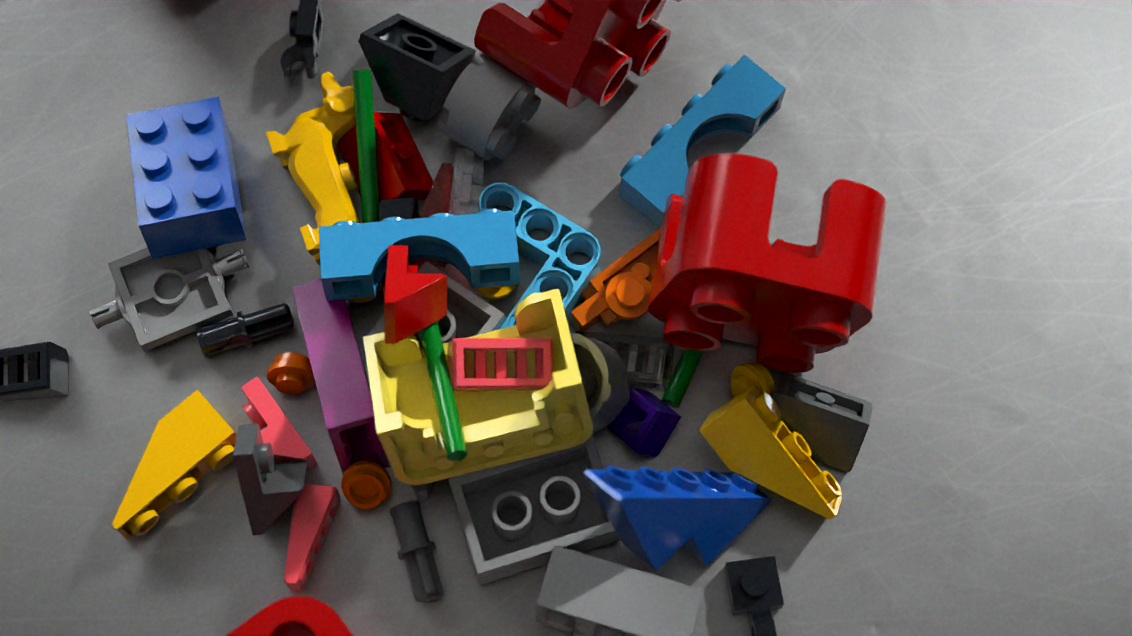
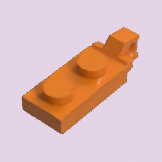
M662 228L656 230L589 280L588 287L581 293V297L585 302L570 312L571 318L569 322L579 334H583L600 320L607 327L615 321L621 320V318L615 316L608 309L605 301L607 285L618 274L626 272L639 274L652 287Z

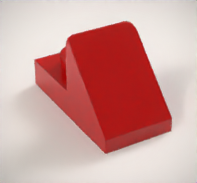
M388 245L384 297L385 344H396L442 319L447 313L446 275L418 274V265H409L408 245Z

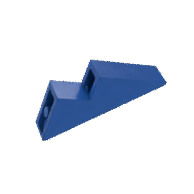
M607 466L605 470L587 469L584 472L621 542L655 571L681 547H684L707 566L772 502L767 495L758 489L759 484L735 472H719L709 468L704 469L703 472H689L682 468H673L672 471H657L649 467H641L640 470H623L614 466Z

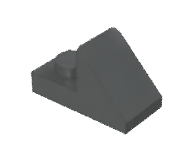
M259 424L240 425L234 446L233 460L252 535H263L303 491L307 461L274 463L271 443H263Z

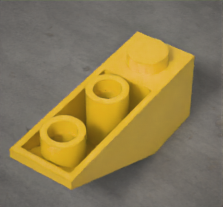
M753 384L708 415L699 431L729 470L829 520L837 516L842 501L839 484L828 471L824 470L821 472L811 459L812 453L809 445L798 432L791 433L781 420L782 414L779 406L769 394H761Z
M198 389L160 419L156 425L112 522V526L127 540L134 534L140 536L148 532L159 521L160 516L158 514L172 502L177 504L186 500L196 491L199 486L198 481L212 469L214 471L223 469L233 460L237 435Z

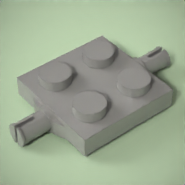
M148 248L107 263L115 281L116 300L93 310L91 309L89 312L97 329L124 318L133 327L138 343L145 352L194 332L196 328H202L233 316L224 293L225 281L223 277L250 267L242 249L215 260V257L206 248L152 259Z

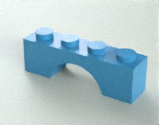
M745 54L733 66L729 63L724 65L713 78L712 87L703 96L698 93L688 101L681 112L683 117L673 127L670 124L663 126L651 141V146L653 147L642 158L638 154L633 156L620 172L622 178L619 196L658 229L662 228L668 196L675 194L684 197L689 172L686 156L695 144L708 136L719 133H733L752 138L781 108L786 88Z
M485 209L477 214L465 215L437 213L429 218L417 219L388 217L380 222L369 223L340 221L332 226L319 227L321 281L327 301L375 297L380 284L386 277L388 245H408V261L429 258L441 260L454 266L465 276L472 289L520 285L514 210Z

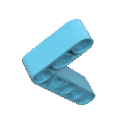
M498 182L488 185L479 197L480 211L492 209L497 205H505L512 211L514 210L518 253L542 267L518 303L531 294L543 293L549 289H559L566 296L562 302L568 320L571 315L570 312L576 308L582 299L581 293L588 287L589 280L599 272L601 246L598 239L587 230L510 184ZM534 229H545L551 233V236L543 241H537L528 236V234ZM575 252H582L587 254L591 260L584 265H576L571 263L567 257ZM518 303L500 329L516 326L515 308Z

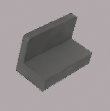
M782 372L773 397L781 410V420L791 433L798 432L805 439L810 447L812 460L846 472L851 471L870 426L874 403Z

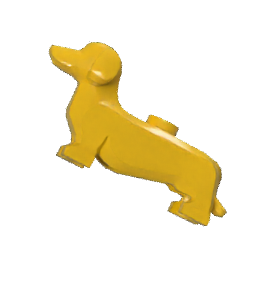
M325 72L321 76L320 87L324 97L321 107L298 115L289 131L284 135L279 134L275 130L266 132L274 156H279L284 169L289 168L293 180L315 209L316 214L314 218L318 228L313 229L309 225L300 227V231L307 251L314 257L318 265H320L319 227L332 226L340 221L360 223V217L350 192L357 189L358 184L349 163L346 162L340 165L336 151L337 142L340 137L356 124L354 91L352 86L342 87L331 72Z

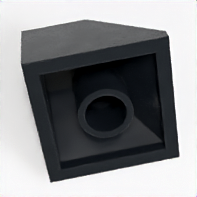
M399 13L362 32L358 41L385 102L399 108V112L402 115L413 120L427 121L443 110L448 94L461 73L472 62L476 50Z

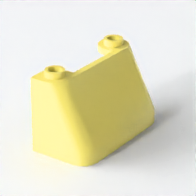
M559 289L531 294L518 303L515 308L516 326L467 337L553 338V373L551 382L542 390L454 392L467 449V456L459 461H449L447 459L424 351L420 348L416 337L411 335L396 344H385V331L363 337L377 434L393 472L399 481L410 485L427 484L572 448L584 443L593 434V424ZM447 342V343H443V348H444L445 357H446L447 366H448V342ZM527 350V378H536L535 350ZM494 351L486 352V378H494ZM506 351L507 378H515V351ZM465 352V378H474L473 352Z

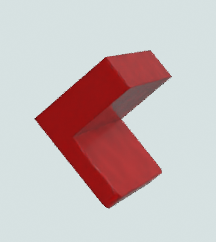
M374 112L380 203L382 199L416 198L417 200H427L437 191V188L402 114ZM355 124L338 141L337 145L345 163L348 162L353 171L360 194Z

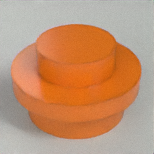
M632 272L618 274L607 285L605 292L606 305L615 316L621 319H638L648 312L651 285L639 274Z
M294 352L281 353L274 358L273 364L267 370V380L269 383L285 394H299L315 384L310 359L303 354Z
M358 461L351 464L345 470L341 481L344 496L353 506L360 509L374 508L382 503L389 495L391 479L387 470L373 461Z

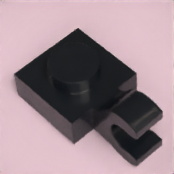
M300 0L298 11H291L289 35L291 38H296V43L286 49L281 56V67L285 77H290L292 65L299 61L306 63L308 79H314L316 76V57L319 54L324 21L320 0Z
M775 556L726 562L724 569L732 614L748 613L751 636H777L774 619L770 610L782 609L784 601Z

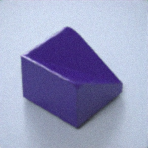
M630 386V399L627 405L622 408L616 419L606 427L635 452L654 457L658 456L681 416L653 393Z

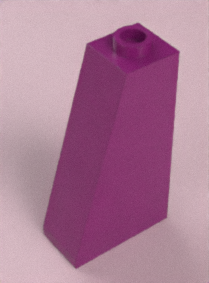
M321 279L312 280L307 284L293 287L292 290L327 431L342 474L351 464L358 461H373L384 468L391 466L377 434L371 390L346 299L327 301Z

